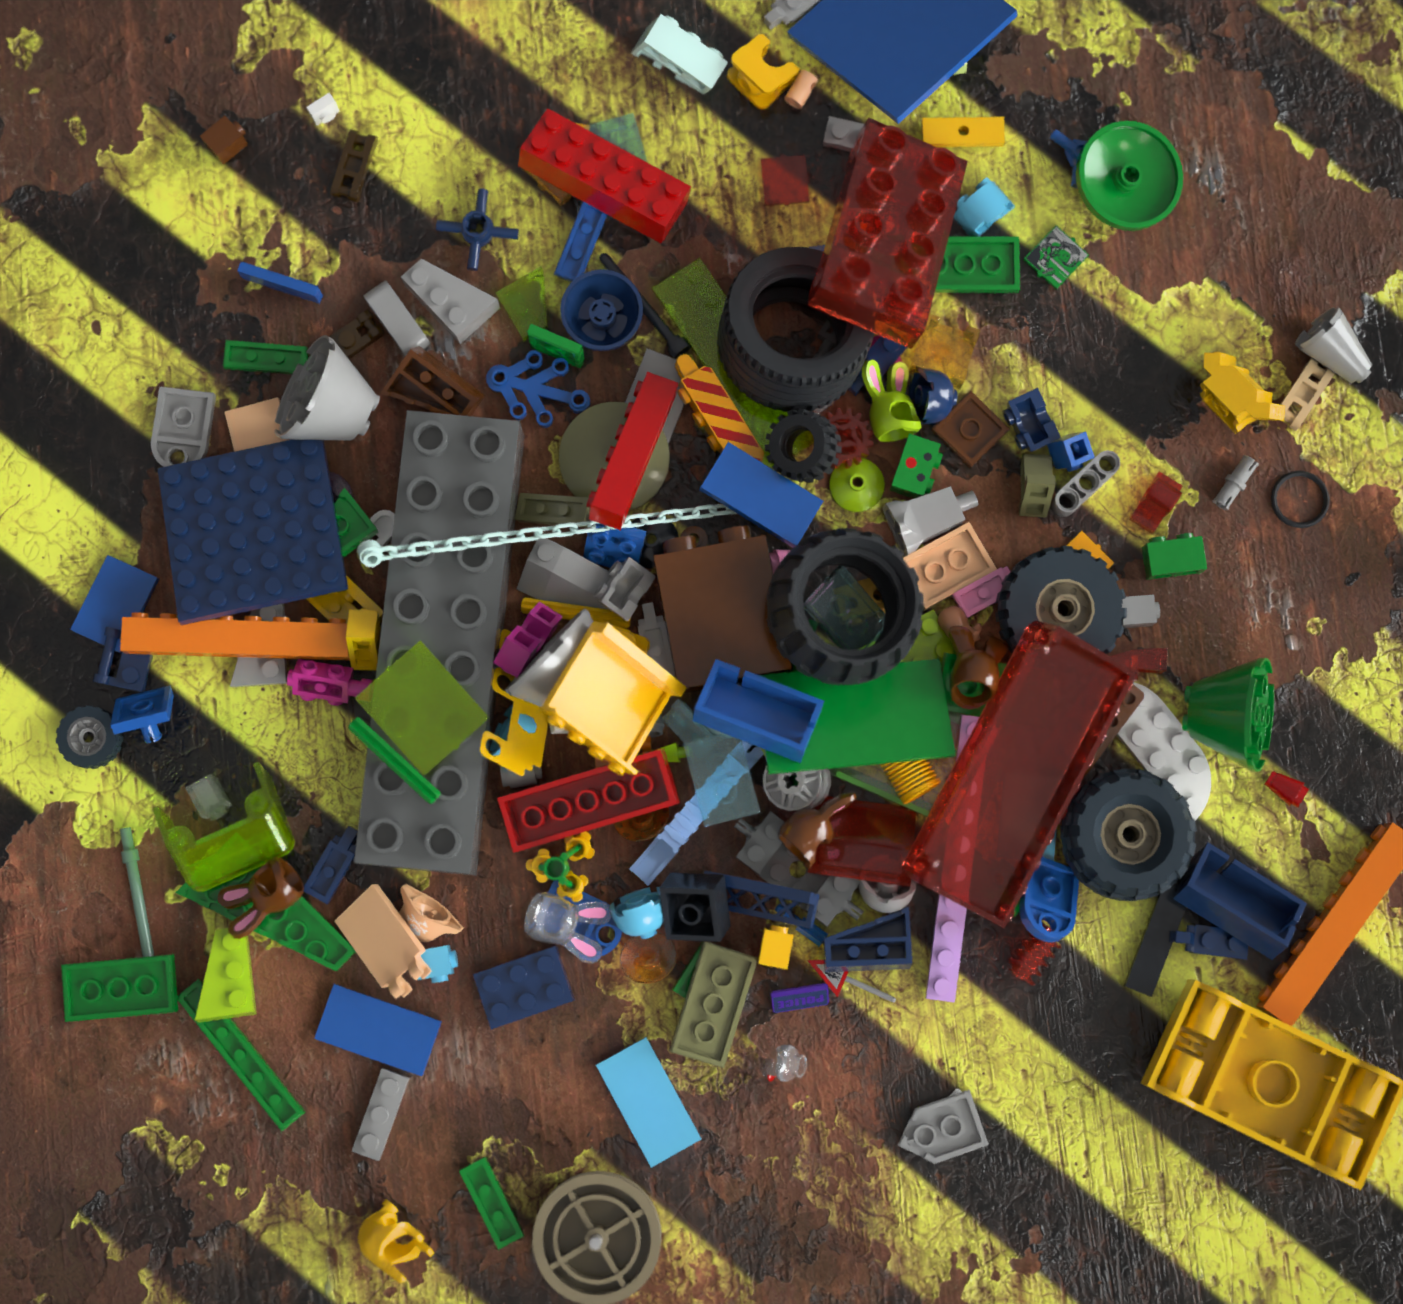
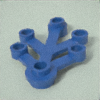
M532 350L528 352L524 360L509 368L504 365H495L487 372L486 381L489 388L503 394L510 407L511 417L515 420H523L527 415V410L523 403L518 402L512 388L524 392L536 414L537 423L542 428H548L552 425L553 416L550 411L545 409L539 396L569 404L570 409L576 414H580L590 408V397L583 390H575L570 393L542 385L557 376H564L568 373L569 365L564 358L555 359L551 367L526 380L516 376L530 368L537 369L542 365V355L538 351ZM532 356L539 357V361L535 364L530 363L529 359ZM563 363L566 367L563 371H557L555 369L556 365ZM503 374L505 379L502 382L495 381L496 375ZM578 396L584 398V402L580 405L574 403V399ZM517 407L523 409V413L519 416L513 414L514 409ZM548 415L550 420L547 423L540 422V417Z

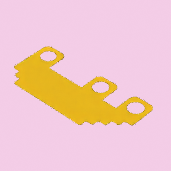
M503 629L501 632L500 649L504 644L505 638L511 633L507 629ZM497 667L494 670L492 687L497 693L514 701L507 741L491 732L485 731L482 735L480 752L484 757L520 776H524L525 769L532 771L533 765L541 767L548 728V716L540 711L541 707L503 691L498 686V676L505 675L511 682L515 676ZM519 714H526L534 719L537 724L535 733H528L519 725ZM488 739H494L500 745L501 751L498 756H493L487 751L485 744Z

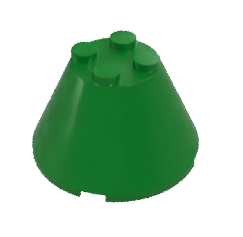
M1268 658L1252 660L1194 682L1193 686H1186L1185 702L1188 703V714L1183 716V731H1188L1191 738L1252 772H1259L1263 768L1265 760L1260 758L1263 750H1269L1274 715V684H1268L1267 673H1273L1270 660Z

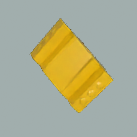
M1221 352L1204 353V369L1210 376L1200 384L1202 388L1200 396L1202 401L1234 434L1255 420L1284 421L1285 406L1272 403V392L1265 391L1249 375V369L1237 367L1236 357Z

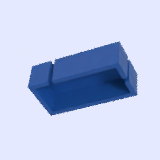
M716 659L695 706L693 722L801 763L824 701L748 671H745L743 675L742 686L737 685L740 668Z

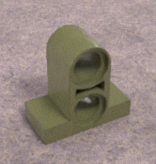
M1022 455L1019 516L1047 518L1056 485L1055 476L1052 475L1051 455Z

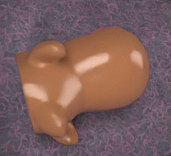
M949 606L940 612L938 624L948 638L950 627L958 625L966 627L972 632L974 643L981 639L979 635L982 625L977 623L971 627L961 607Z

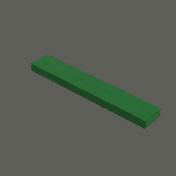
M196 980L177 996L178 1001L278 1128L284 1131L306 1113L232 1018L200 1023L195 1020L203 987L202 980Z

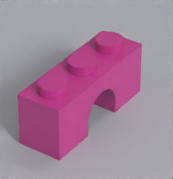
M539 601L528 613L522 626H517L506 638L493 663L501 667L506 673L518 678L549 642L563 616Z

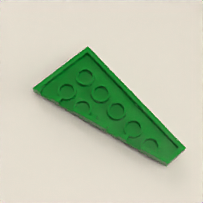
M236 831L175 893L233 921L253 906V902L234 909H227L218 902L219 892L228 886L248 883L267 860ZM302 895L289 908L266 915L254 930L334 971H338L356 953L349 941Z

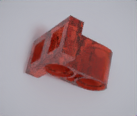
M1158 472L1129 520L1153 534L1162 519L1170 513L1182 494L1180 490L1183 486L1163 473Z

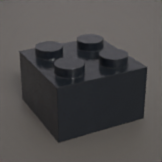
M670 873L659 887L666 940L721 942L731 927L725 875Z

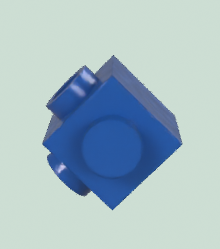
M1086 431L1068 434L1047 444L1055 469L1066 468L1067 472L1082 468L1084 462L1095 458Z

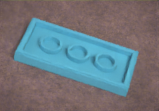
M647 1037L596 1065L650 1167L659 1164L701 1140L696 1127Z

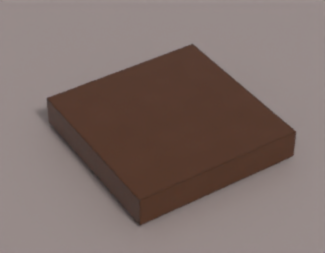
M972 391L952 408L945 419L939 421L931 429L970 469L1010 430Z

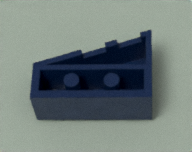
M909 907L824 938V972L910 969L913 963Z

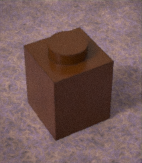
M225 115L200 135L205 146L222 165L248 145L243 137L246 133L236 120L231 123Z

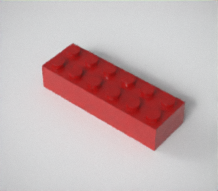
M548 108L520 148L519 167L662 244L688 202L691 190L690 185Z
M658 749L636 756L631 764L638 771L636 775L628 773L619 775L611 771L608 765L497 798L513 853L681 803L665 749Z

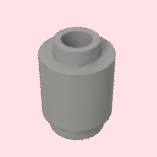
M500 765L503 787L510 786L512 789L538 785V779L543 778L542 768L533 765L532 771L525 769L524 776H520Z

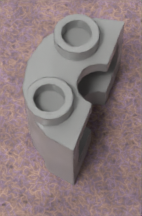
M630 557L623 563L617 560L608 571L611 577L606 584L602 583L594 594L599 603L624 621H629L638 606V601L647 592L656 577Z

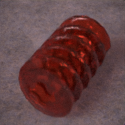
M1042 923L1044 929L1051 932V928ZM1028 931L1027 933L1032 941L1022 939L1021 944L1025 950L1018 948L1014 950L1018 959L1010 957L1007 961L1012 968L1007 969L1028 985L1035 986L1031 975L1041 977L1042 974L1037 967L1047 968L1049 965L1044 957L1047 956L1054 959L1055 955L1051 948L1061 949L1062 946L1058 941H1042Z

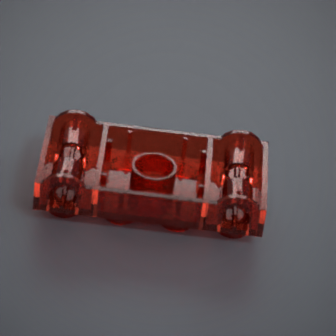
M868 117L856 137L846 164V175L820 265L809 292L810 300L808 306L912 349L926 329L968 161L956 156L948 149L937 148L905 134L898 127L887 126Z

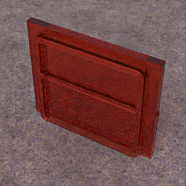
M826 797L824 801L820 805L814 807V809L819 810L828 801L832 800L835 797ZM853 800L847 808L829 818L833 827V838L829 844L820 843L818 845L815 863L810 867L808 873L911 886L913 851L915 850L916 812L908 810L903 806Z

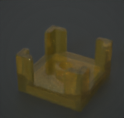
M928 313L909 373H919L917 370L919 368L938 370L949 377L954 388L961 389L980 330L967 326L965 332L939 324L940 317Z

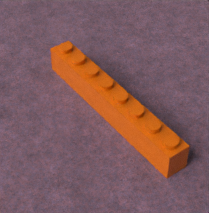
M139 612L131 613V617H122L120 651L126 654L350 661L346 642V619L331 618L329 623H318L317 618H301V622H290L288 617H273V621H261L262 617L244 616V620H233V616L227 615L218 617L216 620L209 619L181 625L178 622L177 615L170 613H161L159 618H149V614Z
M1395 823L1380 824L1371 834L1373 840L1368 848L1363 847L1355 857L1356 865L1351 871L1347 870L1338 882L1341 886L1335 894L1331 893L1325 899L1322 905L1325 909L1319 917L1314 916L1306 927L1308 930L1303 940L1298 939L1290 950L1292 955L1287 963L1282 962L1274 972L1275 980L1270 986L1266 985L1259 993L1257 998L1260 1001L1256 1005L1257 1008L1290 1026L1294 1025L1402 871L1403 829Z

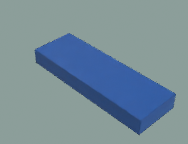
M582 202L555 269L554 276L572 282L584 274L607 214Z
M240 262L237 270L244 280L318 304L321 302L323 295L316 285L245 262Z

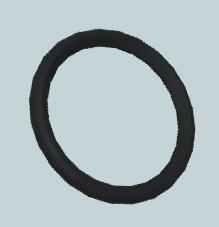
M1306 471L1289 472L1279 478L1272 489L1271 505L1274 513L1283 523L1291 527H1311L1323 519L1329 508L1328 490L1322 480L1312 473ZM1298 476L1313 480L1320 487L1324 499L1323 507L1318 516L1313 520L1301 523L1286 518L1277 505V492L1280 486L1286 480Z

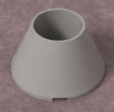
M584 608L575 615L543 647L519 677H515L505 691L509 695L542 707L593 622L589 611Z

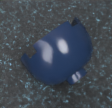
M919 368L917 369L919 373L912 375L908 396L911 400L914 399V408L921 424H934L945 419L953 406L956 405L957 391L954 389L949 377L944 373L934 369Z

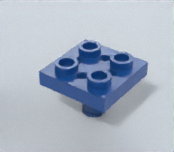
M601 523L595 524L596 528L606 527ZM633 527L622 528L621 531L610 529L603 532L587 533L583 557L595 564L611 568L617 560L623 563L628 557L639 564L647 531Z

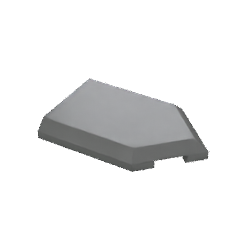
M969 1089L916 1107L898 1143V1146L934 1164L989 1145Z

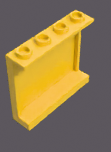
M592 622L540 708V711L548 716L547 721L550 724L568 731L569 734L567 736L571 740L581 745L585 744L589 748L588 753L593 757L607 761L609 763L608 768L619 775L624 773L636 775L638 771L631 764L669 698L671 696L681 697L687 687L610 624Z

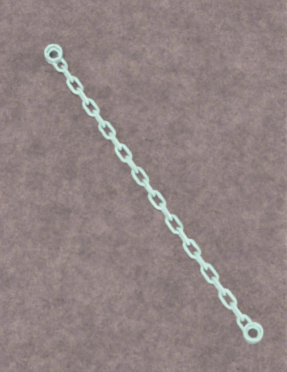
M723 504L702 505L695 508L664 510L647 514H632L626 517L622 528L641 527L645 524L672 523L679 520L710 518L714 515L737 513ZM718 508H726L725 511H717ZM709 509L710 513L700 515L699 510ZM692 512V515L683 516V513ZM673 513H674V515H675V517H676V518L666 519L665 514H673ZM657 516L656 520H648L649 517ZM640 518L641 522L631 523L630 519ZM585 521L539 528H524L519 531L454 537L431 542L423 541L399 546L380 547L378 542L367 540L358 546L357 552L363 564L368 567H374L381 560H389L394 557L420 556L436 552L496 546L503 543L534 541L540 538L565 537L581 533L603 532L615 528L609 526L596 528L595 524L598 522ZM587 526V529L578 530V527ZM570 527V532L561 533L559 529ZM552 530V533L543 534L542 532ZM534 532L535 536L525 537L524 533ZM516 535V538L507 539V536ZM498 536L499 541L489 542L488 537ZM479 539H480V542H479V543H472V544H471V540H479ZM462 541L463 546L453 547L451 542ZM444 544V547L434 548V545ZM425 546L426 550L416 552L415 547ZM407 549V552L397 553V550ZM389 550V555L383 556L382 551Z

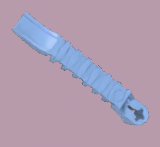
M741 740L726 756L727 759L716 768L712 776L705 780L706 783L695 792L696 794L691 800L685 803V807L664 827L665 830L657 835L629 870L649 886L679 852L680 846L687 843L688 837L699 829L698 826L701 822L705 821L709 817L708 814L719 806V802L729 794V790L740 782L739 779L743 774L748 773L764 755L760 747L756 746L750 752V748L753 745Z

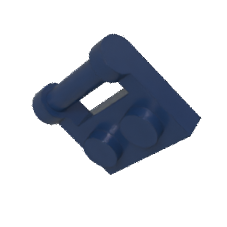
M106 627L104 632L106 636L98 674H94L93 682L144 692L153 655L126 654L122 652L116 678L110 677L109 673L117 639H121V630Z

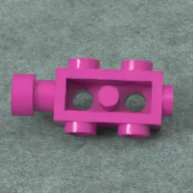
M298 659L294 670H289L287 686H292V694L299 695L304 701H312L316 698L324 699L329 704L338 706L348 703L350 696L358 697L360 701L371 702L375 681L362 678L361 681L353 680L354 668Z

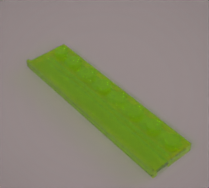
M699 258L658 285L653 286L652 291L683 337L690 343L691 349L702 365L713 369L764 451V457L768 461L767 456L770 453L765 451V445L769 444V440L765 439L766 434L772 433L773 429L770 426L773 422L776 424L779 422L777 417L781 414L788 416V414L781 410L765 407L748 398L746 394L741 392L732 383L733 381L727 376V372L724 371L723 363L720 361V355L718 354L717 334L726 295L701 258ZM805 431L795 439L792 449L794 456L814 444V437L811 431Z

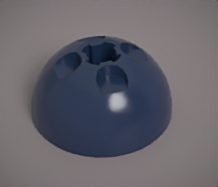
M593 270L580 275L567 287L561 301V319L566 331L574 341L591 350L609 351L626 344L635 335L642 321L643 303L636 286L624 275L611 270Z

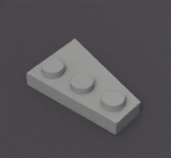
M284 603L252 610L250 616L262 617L261 621H273V617H285ZM238 657L230 687L287 684V659Z

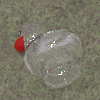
M780 1045L776 1048L777 1054L775 1059L765 1058L760 1063V1072L770 1082L774 1080L775 1076L782 1082H788L794 1077L801 1078L807 1068L806 1056L799 1054L792 1045Z

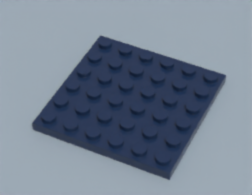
M292 439L157 468L178 622L181 625L348 590L324 440Z

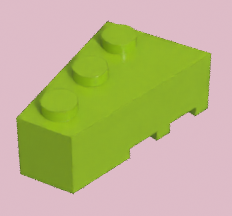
M228 928L215 930L195 1018L198 1023L256 1015L248 936L237 939L229 934Z

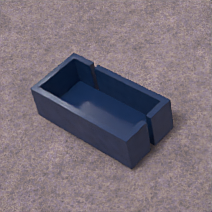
M1207 842L1193 856L1173 899L1273 960L1288 947L1296 929L1295 925L1299 922L1307 903L1236 859L1221 871L1220 874L1216 871L1228 861L1230 855Z

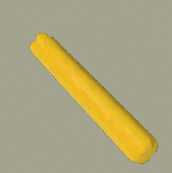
M523 598L521 603V611L525 614H528L540 601L562 615V619L571 620L581 610L586 608L593 621L613 624L623 628H628L631 622V618L629 621H624L609 609L532 598Z

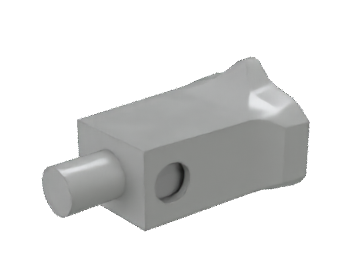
M948 487L909 501L896 500L885 503L883 513L898 548L904 553L903 557L915 552L921 544L960 526L965 521L963 512L978 506V500L972 490L955 497L952 488Z

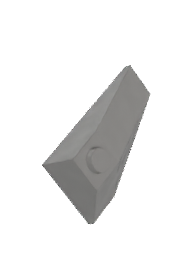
M540 538L536 541L526 561L517 590L539 600L607 609L598 602L594 594L602 583L606 584L611 576L606 569L547 538Z

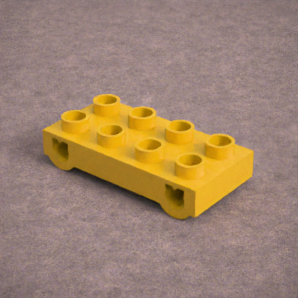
M1194 979L1187 980L1140 1083L1359 1190L1362 1189L1403 1095V1080L1391 1073L1349 1055L1240 1002L1220 990Z

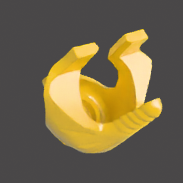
M385 1199L382 1202L383 1207L363 1221L358 1233V1244L362 1254L369 1261L396 1280L397 1283H403L407 1279L393 1264L416 1259L421 1251L431 1257L434 1251L423 1242L424 1237L408 1222L397 1223L396 1213L398 1209ZM406 1234L415 1238L408 1244L403 1245L395 1241L396 1238Z

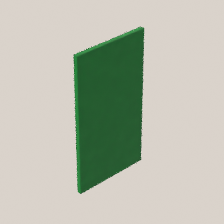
M939 659L900 662L886 674L869 682L855 685L827 684L813 677H808L799 671L759 675L824 701L801 763L765 750L768 775L956 756Z

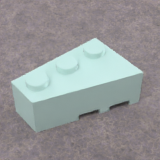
M660 14L646 28L631 54L639 57L641 53L654 60V67L661 69L662 66L667 67L676 74L675 78L702 94H706L713 88L728 61L723 59V55L718 50L711 47L708 48L702 44L701 39L696 34L681 29L675 19Z

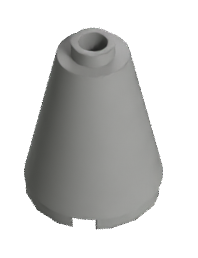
M1335 307L1330 308L1311 323L1313 327L1308 333L1304 330L1295 342L1299 350L1350 383L1355 381L1360 383L1371 373L1369 369L1372 364L1339 307L1336 309Z

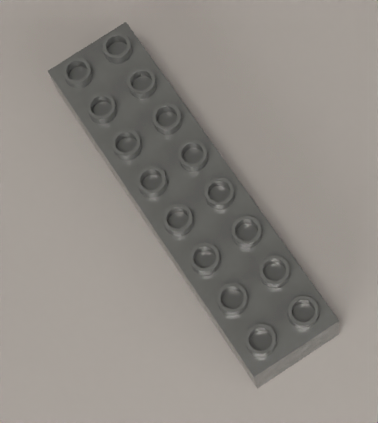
M407 410L391 546L410 545L423 541L447 540L462 536H477L493 532L514 531L525 439L520 421ZM514 535L507 536V539L514 538ZM498 536L488 537L489 542L499 541ZM480 539L471 540V544L480 542ZM462 541L451 542L453 547L463 546ZM513 543L467 548L458 551L436 552L420 556L394 557L389 560L370 728L440 792V796L434 803L429 804L373 751L367 748L354 863L477 876L489 759L481 754L480 745L483 733L485 731L492 733L497 692L492 687L494 670L499 667L493 662L500 651L499 642L501 632L504 629ZM444 544L434 545V548L444 547ZM425 546L415 547L416 552L426 550ZM407 549L397 550V553L407 552ZM488 739L485 744L489 753L492 739Z

